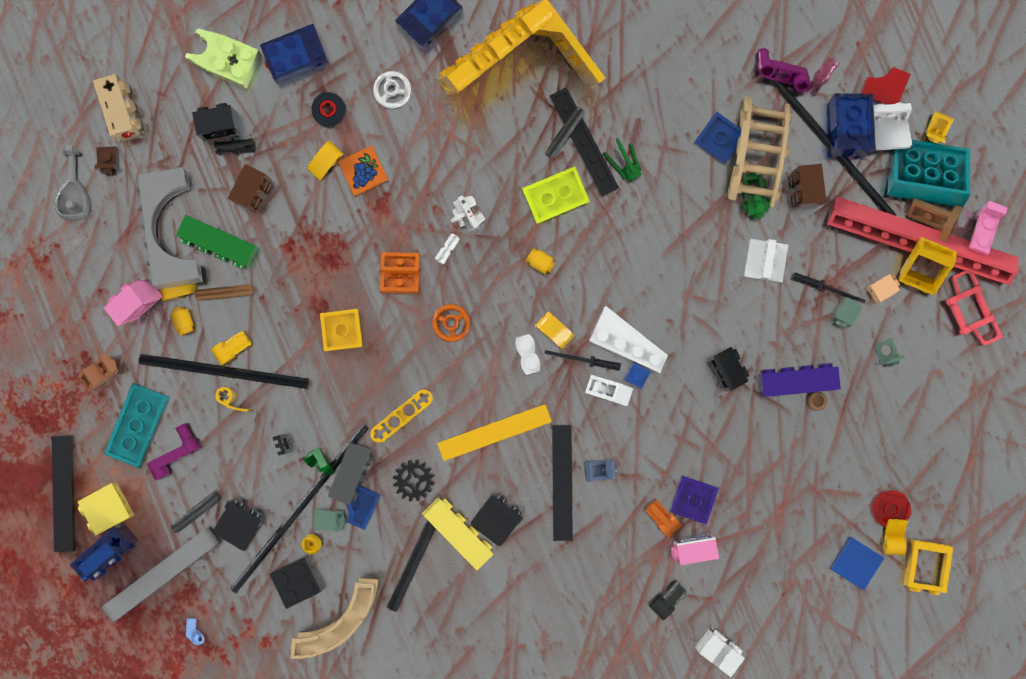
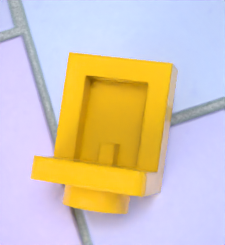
M935 111L925 131L928 139L934 143H939V141L945 143L947 132L954 120L953 117Z

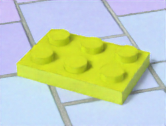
M575 166L522 188L536 224L590 202Z

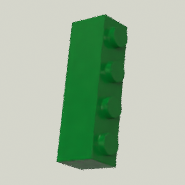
M187 215L184 216L176 234L177 237L181 238L179 242L191 246V243L198 245L197 250L206 254L209 251L216 253V258L222 261H226V258L233 261L232 265L241 269L244 266L250 267L258 249L256 245Z

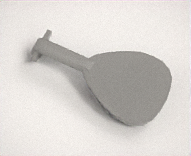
M65 145V148H62V155L68 156V180L62 185L57 194L55 211L62 219L71 221L86 218L90 212V199L82 184L76 179V155H80V152L73 149L72 145Z

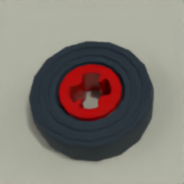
M332 92L321 93L313 100L311 106L315 121L326 127L335 126L340 123L346 112L342 98ZM326 105H330L333 108V112L330 111V114H327L323 109L324 107L327 108Z

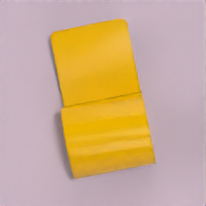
M329 140L314 156L307 169L316 178L322 180L331 166L336 165L340 161L344 153Z
M194 283L159 289L163 296L161 301H170L179 296L193 294L197 290V286Z
M548 311L535 325L561 349L574 337V334Z
M221 387L215 393L216 400L228 408L245 412L252 410L232 405L236 394L230 387ZM228 391L227 395L229 396V399L223 400L224 396L222 395V392Z
M888 519L883 543L885 555L905 556L907 543L904 536L908 524L907 520Z

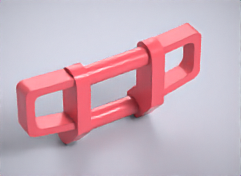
M964 270L953 275L951 282L955 296L945 301L952 309L960 327V334L964 335L972 331L982 346L1001 339L1003 335L995 321L994 314H991L981 293L982 288L975 274ZM968 274L974 287L960 293L957 278ZM974 294L984 318L967 325L957 302ZM991 323L996 336L985 341L977 328Z

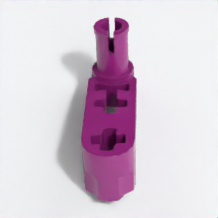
M761 48L758 50L757 57L759 62L757 65L759 74L762 77L794 85L799 93L808 91L811 88L810 77L806 68L771 60L768 49Z
M187 423L175 428L183 443L181 444L182 446L147 463L155 481L171 474L167 467L168 464L200 449L196 439L192 437Z

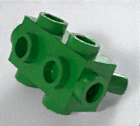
M751 172L745 174V177L741 179L743 185L749 186V184H753L755 187L767 189V182L765 178H762V174L756 175V173ZM741 192L745 200L742 202L743 213H747V216H752L753 219L764 218V214L768 213V209L771 208L769 197Z

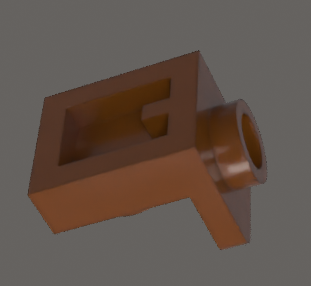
M96 147L97 164H95V169L100 171L101 174H111L113 170H118L117 147Z

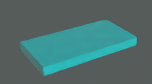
M132 383L104 455L141 468L169 396Z

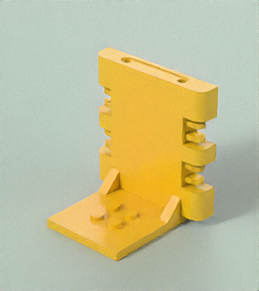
M540 0L535 4L531 3L526 8L523 7L515 14V17L511 20L508 19L500 25L501 28L496 32L493 31L486 36V40L473 46L470 49L471 52L459 57L455 61L456 65L445 68L440 72L441 76L437 81L448 95L459 93L531 35L550 37L585 85L598 84L606 78L548 0Z

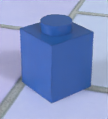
M632 363L623 380L642 389L651 372L636 363Z

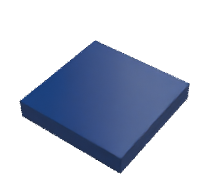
M716 112L694 143L725 165L737 149L741 129L719 112Z
M850 537L831 570L862 590H865L884 557Z

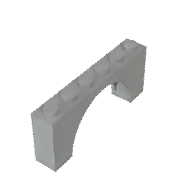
M184 167L138 175L136 188L141 196L138 204L140 211H143L141 225L145 229L146 234L143 237L145 248L148 249L146 263L150 266L151 271L148 274L150 285L159 290L203 282L201 266L196 259L184 260L170 256L160 247L156 236V222L163 206L174 196L190 191L187 171Z

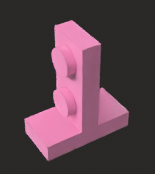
M989 201L976 212L974 219L977 220L968 249L985 256L989 254L999 221L1006 215L1007 207Z

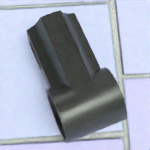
M675 581L662 595L660 594L655 598L649 607L662 620H665L675 610L674 607L688 592Z

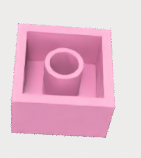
M138 279L132 284L129 282L122 286L119 294H115L108 299L109 303L104 309L115 324L120 326L139 319L163 296L156 288L150 285L149 279L142 281Z

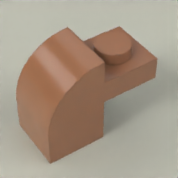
M105 353L94 364L83 369L78 377L88 392L111 379L119 371L114 359Z

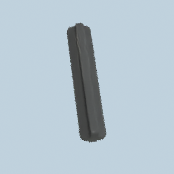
M576 107L546 150L549 156L555 157L584 116L585 111Z
M212 492L173 522L170 525L171 529L175 533L182 530L221 499L218 493Z

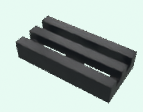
M286 434L272 437L273 441L278 440V444H275V447L281 450L277 452L278 456L291 452Z

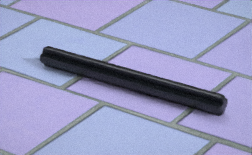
M428 520L387 605V608L391 611H398L436 528Z

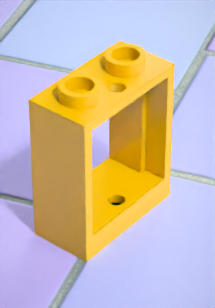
M921 237L902 266L899 281L905 285L915 287L924 293L935 295L955 265L957 251ZM918 255L942 264L934 279L910 269Z
M910 539L903 585L909 587L910 591L921 592V589L928 590L929 594L940 595V592L947 593L953 547ZM919 549L944 553L939 586L914 582Z

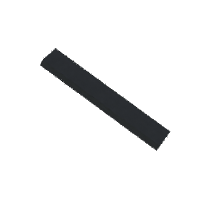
M567 87L549 96L563 124H565L577 107ZM581 118L570 137L598 191L604 197L619 189V186L585 121Z
M552 425L553 541H573L571 425Z
M51 436L54 552L75 551L72 436Z

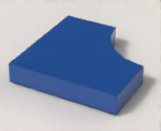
M358 485L357 491H359L356 502L352 501L350 505L346 504L349 512L347 522L365 530L381 494Z

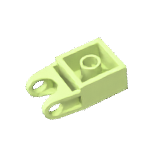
M197 29L196 35L202 37L207 42V48L205 52L199 55L186 53L185 58L212 75L247 89L262 55L259 50L227 36ZM237 59L238 63L232 65V61Z

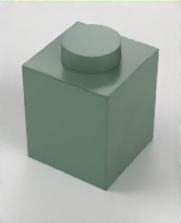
M844 297L841 299L832 319L836 320L835 324L842 328H846V326L852 327L863 306Z
M314 510V530H343L345 524L344 511Z

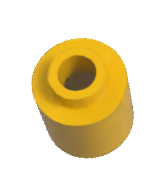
M533 248L526 259V262L530 263L529 266L543 274H546V272L550 273L556 264L553 262L554 258L540 249L536 250Z
M183 306L172 309L173 313L170 314L175 332H178L179 336L193 332L192 327L194 325L188 308L184 309Z

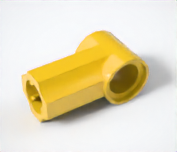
M241 331L227 341H222L211 348V351L219 364L223 366L236 357L235 355L252 345L245 332Z

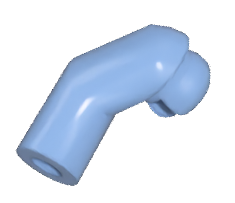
M187 618L186 637L195 645L203 644L205 638L196 629L197 618Z

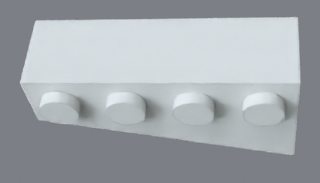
M607 306L604 307L589 342L651 371L660 373L668 355Z

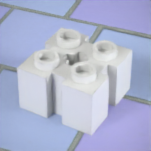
M708 629L695 648L699 654L731 677L745 659L741 654L743 651L731 641L729 644L726 643L727 639L717 630L712 632Z

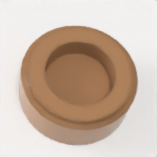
M812 392L807 398V404L812 410H822L827 405V397L822 392Z

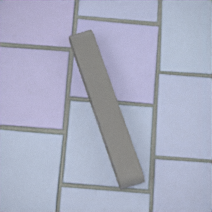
M209 527L101 608L112 623H114L220 542Z

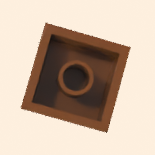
M822 163L798 166L792 171V174H790V184L794 186L792 201L796 205V209L819 207L827 202Z
M244 164L228 199L255 213L263 204L262 197L264 193H268L271 188V178L265 173Z

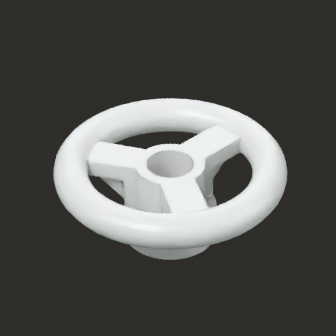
M388 71L376 79L373 93L377 102L383 107L390 109L399 108L410 98L411 85L407 77L402 73ZM391 77H397L401 79L405 85V89L399 88L398 83L395 80H392ZM386 78V82L384 84L385 94L381 97L379 93V86L381 82ZM391 86H394L395 91L390 92L389 88ZM396 94L404 95L396 103L386 102L390 96H395Z

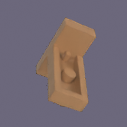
M915 198L907 217L941 230L939 240L946 243L959 219L963 207L955 205L953 211L948 212Z

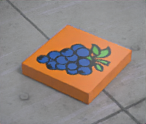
M372 145L338 161L354 197L389 181Z

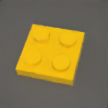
M359 309L320 313L325 352L363 347Z

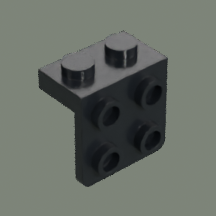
M499 493L497 495L492 494L471 521L472 527L497 546H501L515 527L523 520L522 511L514 505L511 508L506 504L507 500Z
M231 499L224 506L226 509L213 529V533L238 549L245 551L265 518L261 517V513L257 510L246 508L242 501Z

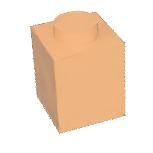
M891 274L866 287L876 304L900 291L898 280L891 276Z

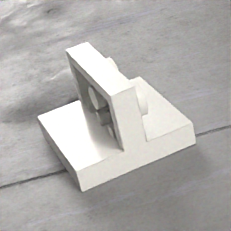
M750 239L744 277L782 283L788 245L776 243V240L771 239L767 241Z

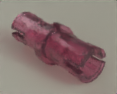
M829 57L821 70L815 73L816 76L811 81V88L808 90H812V94H817L822 85L829 81V76L836 67L839 66L838 61L834 62V58Z

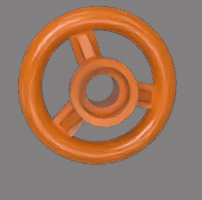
M444 305L433 316V330L444 341H459L467 335L470 329V317L467 311L459 305ZM447 310L460 312L457 316L448 315L444 317L441 315ZM464 318V329L460 334L456 335L455 329L458 327L459 321ZM450 319L455 321L454 326H448ZM438 320L443 322L444 327L449 330L450 336L444 335L440 331Z

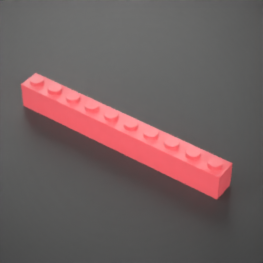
M838 196L835 197L829 209L828 225L912 252L921 237L957 251L956 263L953 267L1007 285L1011 284L1018 273L1019 257L993 248L985 256L968 249L969 240L951 234L945 243L939 240L942 231Z

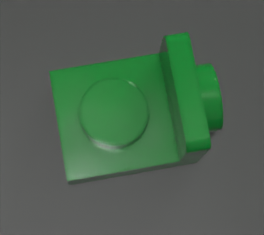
M319 448L311 450L303 457L304 462L310 468L316 466L319 472L323 471L327 476L334 473L329 460Z

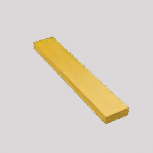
M546 404L437 444L443 461L551 423L552 421Z

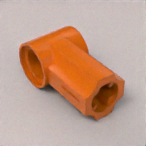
M657 499L645 509L650 518L657 523V527L668 539L683 527L672 513L670 514Z

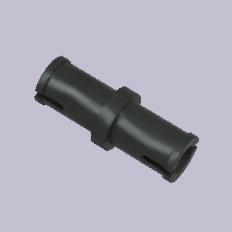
M233 138L231 141L214 142V149H217L215 150L216 154L229 152L237 154L238 151L254 150L255 144L252 143L254 142L253 138L242 140Z

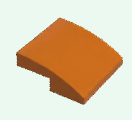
M381 252L380 293L419 294L420 253Z

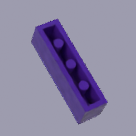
M832 363L821 364V368L814 369L813 365L802 366V370L796 371L794 367L783 368V372H775V369L764 370V374H759L761 397L841 389L839 367H833Z

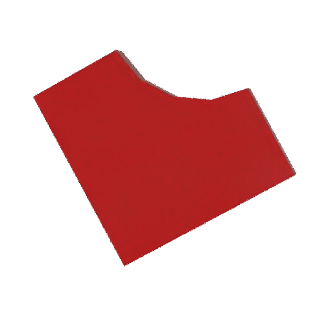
M892 67L889 73L883 77L873 78L868 76L860 95L879 104L899 103L911 74Z

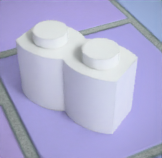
M527 334L517 337L515 345L518 354L521 356L523 372L526 375L539 372L541 367L540 360L535 353V342L532 336Z

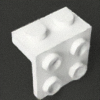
M899 102L896 104H877L872 106L868 120L875 150L908 149L912 146L908 118L912 111L911 103L904 104Z

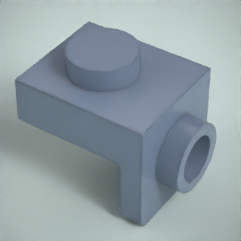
M614 460L585 462L587 482L616 479L617 467Z

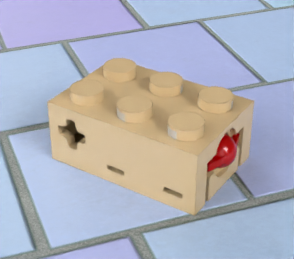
M116 74L93 80L110 136L119 142L140 136L142 125L139 118L135 116L136 106L134 101L129 98L128 93H131L128 83L124 82L123 78Z

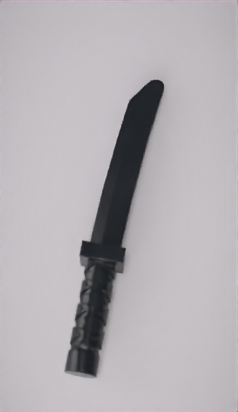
M796 272L793 275V280L817 287L818 291H821L823 288L862 303L866 301L860 297L824 285L825 280L821 279L819 281Z
M545 351V354L588 362L590 367L595 365L618 371L621 368V363L595 359V356L587 359Z

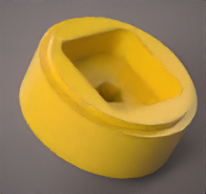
M309 534L302 540L301 546L307 554L313 555L321 549L322 542L318 536Z

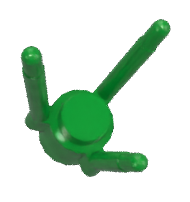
M617 138L616 142L627 163V166L623 167L625 171L606 152H603V156L621 174L623 180L627 178L630 182L642 175L640 171L642 169L638 163L633 144L629 143L634 163H631L619 138Z

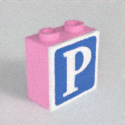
M711 534L673 540L674 547L671 548L672 558L680 565L719 559L716 537Z

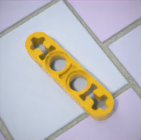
M428 390L418 391L373 427L370 432L372 440L377 443L387 440L432 403V393ZM421 393L424 395L428 394V403H420L419 405L422 408L418 410L417 405L412 400L415 398L417 402L421 399ZM409 404L415 408V412L411 416L404 413V407ZM393 416L400 420V424L396 428L389 425V419ZM385 422L387 428L392 432L388 433V431H385L382 434L383 439H381L380 437L376 439L375 430L378 429L380 431L383 428H385L384 426H382V424Z

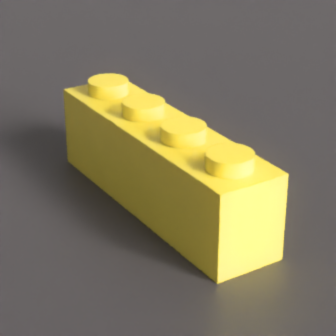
M438 497L422 512L423 516L478 570L494 555L490 551L492 546L485 539L481 542L477 538L479 533L472 526L468 528L464 524L466 520L459 512L454 514L450 510L453 506L445 498L441 500Z

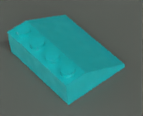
M912 140V146L908 149H892L887 196L911 200L917 198L929 203L964 207L970 196V149L919 140Z

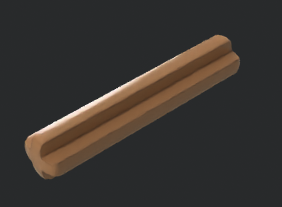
M250 284L198 289L195 291V296L197 300L252 295L253 290Z

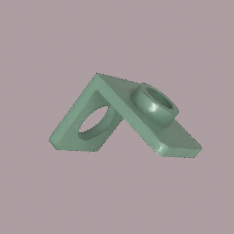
M892 338L874 345L881 365L888 364L891 367L899 364V360L905 358L904 355H898ZM885 344L889 345L892 349L891 354L888 356L883 355L881 352V347Z

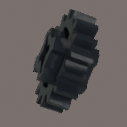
M408 460L407 466L404 463L401 464L402 470H395L398 476H393V479L397 480V483L393 484V486H398L397 494L403 493L402 499L408 496L410 502L413 497L420 501L421 495L424 498L427 497L426 491L432 492L429 485L435 484L430 481L434 475H429L428 473L431 468H424L425 462L419 465L418 460L414 464H412L411 460ZM415 468L422 470L424 475L418 474ZM408 470L406 479L401 480L404 471ZM412 474L415 478L419 479V481L416 482V486H414L413 483H409V480L412 478ZM427 481L425 488L420 492L419 486L422 482ZM403 487H409L413 493L407 492Z

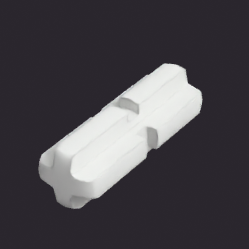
M452 233L445 242L444 248L442 247L436 255L435 260L440 264H444L451 254L450 251H453L460 238Z

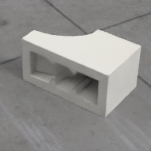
M591 375L585 393L628 406L633 388Z

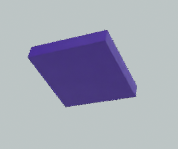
M681 476L670 512L707 524L719 488Z

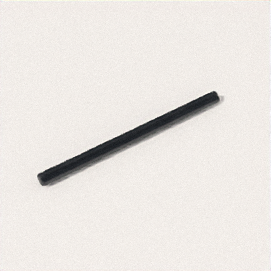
M140 354L139 364L303 389H307L309 386V379L145 354Z

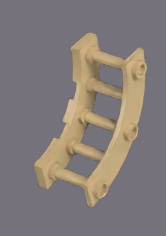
M744 97L740 113L739 129H741V136L738 138L736 149V164L738 165L737 167L733 166L728 188V199L736 201L737 194L744 192L770 197V207H774L776 200L779 201L781 195L779 184L784 159L788 158L790 147L787 146L789 123H791L793 112L790 111V104L786 103L784 112L757 108L755 105H752V97ZM758 115L781 119L782 127L754 122L751 116ZM759 130L781 134L780 147L751 142L748 139L749 131ZM756 150L778 154L777 167L771 168L748 164V161H745L746 151ZM746 171L775 176L772 190L743 185V182H740L742 172L746 173Z
M359 578V582L355 583L352 600L346 612L334 623L319 630L298 632L297 638H292L290 659L314 657L329 652L345 642L358 629L370 611L377 593L379 579Z

